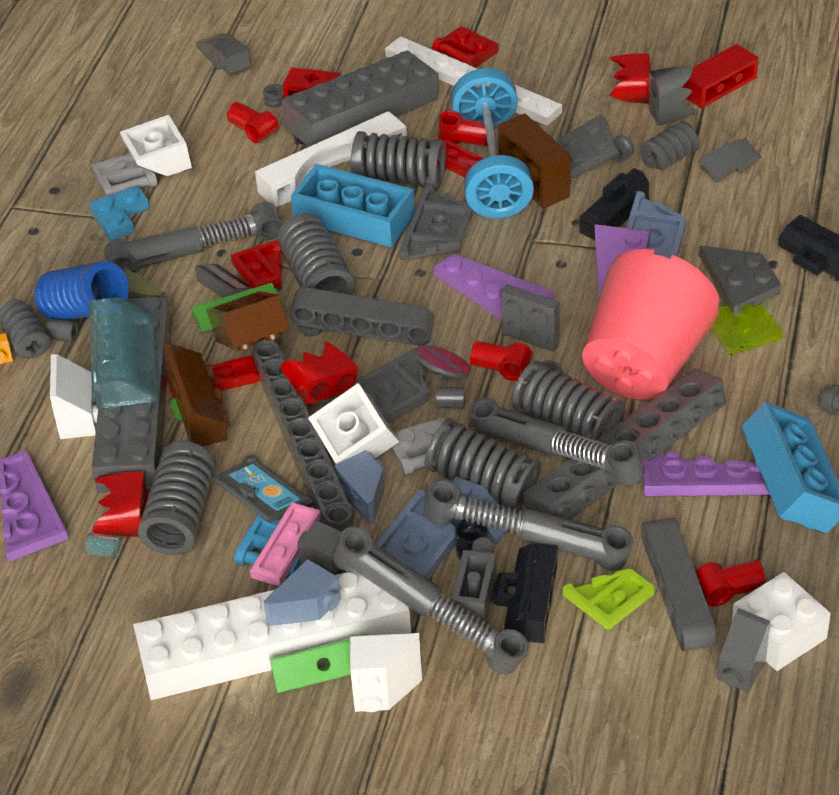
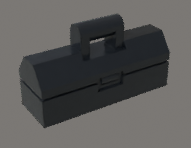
M633 168L626 175L619 173L603 188V195L580 215L579 233L595 240V224L620 227L630 217L637 191L645 193V199L649 200L650 183L644 172Z
M802 215L797 216L787 224L779 236L778 246L795 255L793 263L816 276L826 271L839 278V235Z
M529 544L519 548L514 573L501 572L498 574L493 603L498 606L508 607L504 630L512 629L520 632L527 642L545 643L557 573L558 546L539 544L537 547V544ZM509 586L516 587L515 594L508 593Z

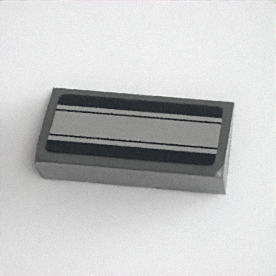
M218 264L197 265L195 267L197 281L222 298L252 289L246 282Z

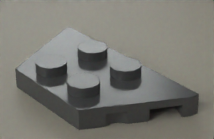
M426 184L399 250L400 260L460 250L473 216V210L467 203L457 201L455 197L447 193L443 196L434 192V186Z
M700 246L699 256L733 315L740 314L742 307L749 303L752 306H756L762 303L763 300L771 299L780 294L781 283L763 254Z
M416 348L357 379L355 385L359 383L371 396L387 423L429 401V392L424 379L423 367L415 356ZM340 395L324 399L323 407L332 402L333 400H335Z

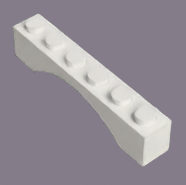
M387 111L255 171L257 191L267 202L272 203L277 208L291 201L292 193L315 164L331 167L349 161L351 159L354 137L358 131L366 132L369 136L371 133H377L379 137L382 134H387L389 138L392 135H397L400 139L402 136H407L406 126L392 113Z

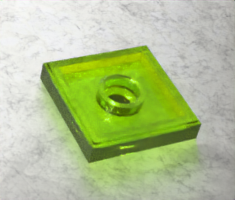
M750 303L743 306L742 312L738 315H733L728 305L719 307L718 312L720 313L711 327L712 332L730 356L783 340V331L761 303L756 306H752Z

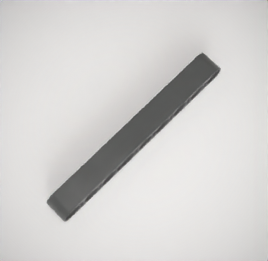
M261 340L253 347L259 380L306 491L314 501L313 507L321 511L320 522L340 531L352 527V509L323 443L308 419L310 414L307 407L281 370V364L286 360L280 346L273 340Z

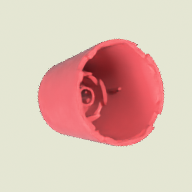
M634 249L620 254L614 259L607 272L583 349L582 359L585 368L599 384L618 395L636 400L655 398L668 388L717 320L720 313L718 312L720 299L715 287L700 270L677 256L672 255L669 259L655 255V250Z

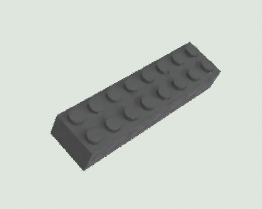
M167 296L129 298L119 311L108 314L92 460L94 479L122 472L143 471L146 489L151 490L162 454L167 392L166 376L168 375L163 344L170 343L172 327ZM95 481L97 493L111 492V490L105 487V484Z

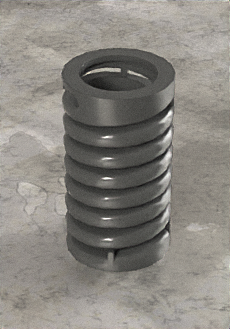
M363 131L356 133L351 150V173L384 182L390 181L394 184L399 182L403 185L410 183L412 186L421 184L423 187L426 184H430L434 188H440L446 167V143L444 140L434 139L430 142L429 146V141L426 138H422L419 142L417 137H412L409 140L407 136H402L399 139L397 135H392L389 138L387 134H382L379 137L377 133H371L370 136ZM438 160H439V161H440V165H439V171L437 172Z
M304 213L287 220L278 232L277 241L301 288H313L351 295L354 290L353 277L320 217Z
M534 361L525 368L515 385L512 396V406L516 411L565 427L567 432L580 435L581 437L584 436L594 441L622 422L625 414L623 401L613 396L611 397L607 393L601 394L598 389H592L588 384H582L579 380L572 379L567 374L562 375L560 371L553 370L550 366L539 361ZM533 373H535L533 377L530 379L529 383H527V380L530 378V376ZM526 385L527 387H526V389H525V392H524V395H523V401H522V392H523L524 386ZM612 411L611 417L608 423L606 424L605 421L609 413Z
M447 418L436 431L428 447L424 462L427 470L438 472L444 478L449 477L451 481L457 476L483 486L498 503H502L506 508L510 507L512 511L516 509V512L525 504L522 493L536 484L541 469L540 460H533L529 463L530 458L527 454L518 456L516 449H507L504 443L497 445L496 440L493 438L486 440L485 434L479 433L476 435L474 429H466L464 424H460L451 418ZM446 433L447 436L441 446L440 452L436 456L438 445L443 435Z
M179 441L173 442L163 449L138 528L139 538L148 548L165 555H179L188 552L193 547L216 467L213 455L206 448L192 442Z

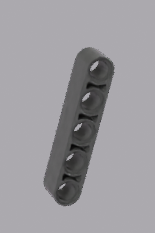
M300 288L296 291L290 312L292 321L300 326L416 346L425 345L430 341L434 321L433 313L424 307L313 288Z
M673 517L642 523L641 534L643 544L681 650L689 651L716 646V627L676 519Z

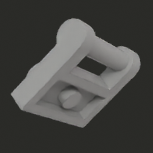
M131 153L91 165L93 175L103 191L104 197L135 186L140 188L148 186L152 188L158 185L154 172L137 165Z
M444 418L394 432L399 443L391 447L390 450L403 476L413 474V470L425 467L424 462L428 447L436 431L445 421ZM446 433L443 435L438 445L436 456L440 452L441 446L447 436Z

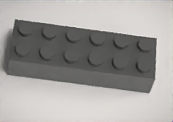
M403 51L392 57L379 60L374 64L359 68L356 71L338 76L335 79L283 98L282 125L305 145L310 147L387 111L394 116H398L437 100L439 73L410 51Z

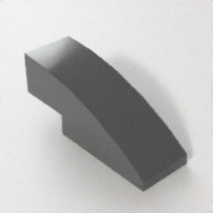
M220 33L195 42L196 47L217 70L224 69L227 74H231L250 66L248 49L240 41L228 34Z

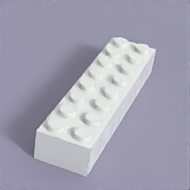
M354 571L335 575L339 577L341 600L334 610L328 611L317 621L274 626L266 622L263 601L274 591L271 590L136 623L133 626L150 699L154 700L270 671L272 669L269 658L347 639L351 636L411 633L409 607Z

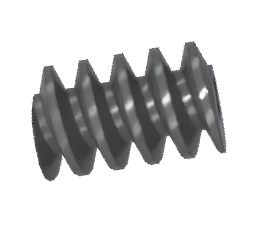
M680 121L642 143L640 147L642 160L649 168L654 169L657 167L660 170H664L668 165H673L676 161L683 159L684 156H688L691 152L698 150L699 139L688 122Z
M18 299L8 301L0 309V324L6 332L15 352L23 358H35L45 353L51 341L34 308Z

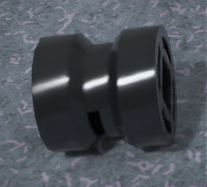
M465 519L456 526V554L460 560L463 550L471 551L473 542L481 537L488 538L486 525L483 527L482 522L477 525V521L472 523L471 519L468 522Z

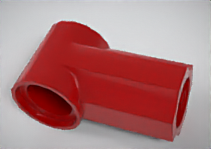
M236 101L230 105V109L226 113L227 121L245 130L247 137L253 143L261 142L279 129L276 117L267 110L259 113Z
M448 110L439 115L438 139L442 137L454 144L465 142L487 146L484 122L462 119L461 114L456 111Z
M475 340L470 355V365L497 370L505 379L518 381L522 372L530 364L533 352L529 346L521 342H514L509 347Z
M756 560L723 568L719 563L712 562L702 565L696 571L706 602L712 607L724 605L730 601L733 595L756 590L766 583L763 566L760 561Z

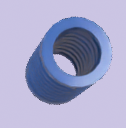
M101 261L46 272L36 283L34 299L37 308L47 319L71 320L111 314L119 311L126 303L129 294V283L125 273L118 265L109 261Z

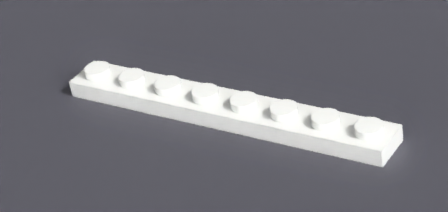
M401 36L385 48V55L388 58L403 51H410L439 73V80L453 86L463 75L477 69ZM485 83V86L489 87L491 83ZM515 85L518 98L516 113L521 115L526 113L532 120L546 126L562 114V104Z

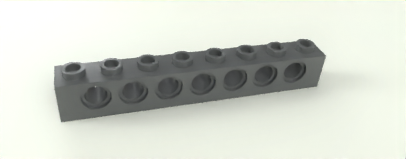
M695 368L606 432L597 441L608 445L622 440L632 441L636 444L642 461L647 458L650 461L726 404L723 380ZM571 458L522 494L526 510L528 508L571 520L619 483L616 482L613 473L607 472L606 469Z

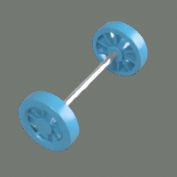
M490 68L476 69L463 75L454 85L451 94L453 111L461 114L462 119L484 122L490 157L482 159L473 165L466 174L464 180L465 197L469 207L477 214L493 219L507 218L526 208L534 193L532 175L526 164L517 158L497 154L493 129L514 115L518 104L516 87L512 79L499 70ZM485 83H491L489 87L485 86Z

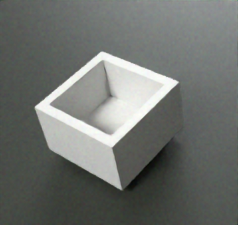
M785 572L749 593L733 605L732 621L738 608L770 621L766 662L776 671L827 639L831 613Z

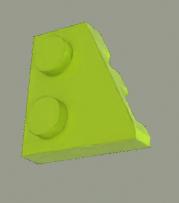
M629 568L617 571L609 576L593 577L590 584L574 587L572 583L563 586V596L609 631L652 597L655 586Z

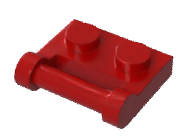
M460 26L443 39L436 38L432 44V50L477 68L499 52V44L468 28Z

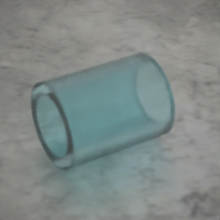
M96 533L88 534L85 542V553L87 555L113 559L117 557L120 549L119 537Z

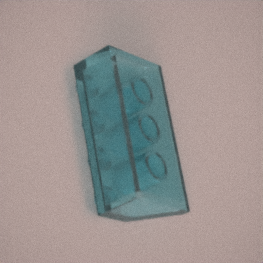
M119 297L89 301L91 383L97 409L158 401L152 315Z

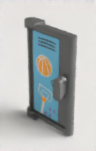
M254 455L244 458L243 463L223 471L212 478L215 483L268 523L281 519L291 502L311 507L314 502L310 496H305L260 463L259 459Z

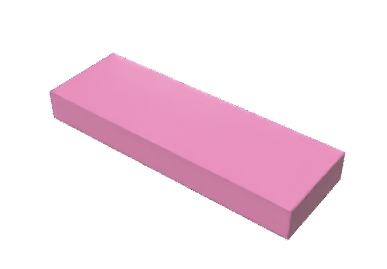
M291 502L250 570L251 578L280 586L300 555L298 548L299 537L304 531H308L315 521H320L321 511Z

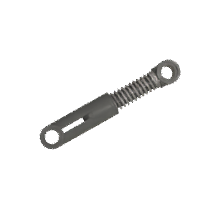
M261 202L256 204L250 214L245 215L244 218L240 216L239 219L235 217L234 220H226L225 223L223 221L220 224L216 222L215 225L211 224V227L207 225L206 228L202 226L200 229L196 225L129 242L125 239H114L105 246L104 254L107 261L118 265L122 270L128 268L135 272L136 268L202 252L203 245L207 247L206 244L211 246V243H214L216 245L217 241L220 244V240H223L225 243V239H228L230 242V238L235 240L237 236L239 239L240 235L244 238V234L247 236L255 234L265 240L277 238L283 222L275 205L270 202Z
M492 398L479 399L469 408V416L477 434H485L486 440L489 438H499L555 457L563 455L584 463L586 462L613 473L616 482L621 485L634 484L640 481L645 474L639 450L632 441L622 440L612 445L604 444L597 440L594 441L593 439L567 432L565 427L501 408L496 400Z
M436 480L428 487L424 504V515L434 524L443 525L451 522L454 518L460 520L466 518V522L471 519L472 523L477 521V525L482 522L483 527L488 524L489 528L491 525H494L493 528L496 529L498 526L500 531L505 528V532L509 529L511 534L516 531V535H519V540L538 545L558 546L560 551L594 559L602 568L611 571L620 570L625 566L633 545L631 533L621 526H609L603 529L528 508L522 514L521 510L516 513V509L510 511V507L505 510V506L499 508V504L494 507L493 503L488 505V501L482 504L483 501L480 500L478 503L476 498L471 501V496L468 498L462 495L458 487L448 480Z
M352 526L342 531L332 553L333 561L337 567L347 572L356 571L423 617L432 614V618L437 617V622L442 620V625L447 624V628L452 627V632L457 630V635L462 634V638L467 637V642L472 640V645L477 644V648L484 651L486 661L494 672L507 675L517 669L528 650V643L520 632L512 629L501 630L500 632L495 628L489 629L490 624L485 626V621L480 623V618L474 619V614L470 616L469 611L465 613L464 608L459 609V604L455 606L454 601L450 603L449 598L444 599L445 596L441 593L442 588L372 543V539L366 530ZM348 547H352V548H354L356 551H352V550H350ZM502 649L509 651L511 655L506 654Z

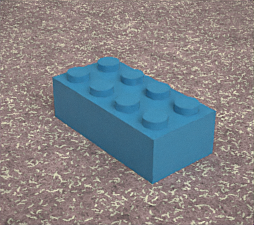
M319 164L313 166L291 195L293 217L304 213L314 214L320 217L329 231L391 248L415 213L414 189Z
M764 402L742 425V429L747 438L746 442L756 459V466L761 471L766 483L765 487L773 499L775 511L785 521H793L804 525L808 529L828 533L839 522V480L815 427L809 418Z

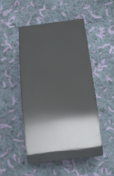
M744 138L716 149L700 159L699 162L706 173L717 183L734 170L741 173L762 157L749 141Z

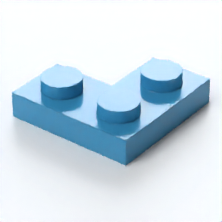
M135 186L89 202V208L104 234L111 241L134 233L133 223L128 216L149 209V202L140 187Z

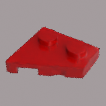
M277 240L231 254L232 265L251 288L272 283L274 288L281 287V248Z

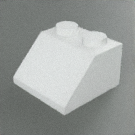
M169 115L120 132L121 138L137 165L165 176L178 174L192 168L186 142Z
M58 354L51 355L50 399L60 439L95 435L98 414L96 402H99L100 385L94 384L92 372Z
M359 383L308 418L336 464L365 450L375 459L399 443V440L377 405Z
M419 633L350 637V671L355 712L390 710L422 681Z

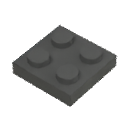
M603 114L556 139L557 143L564 149H567L571 155L570 176L572 179L620 153Z
M506 284L501 291L502 334L554 352L559 346L560 302Z

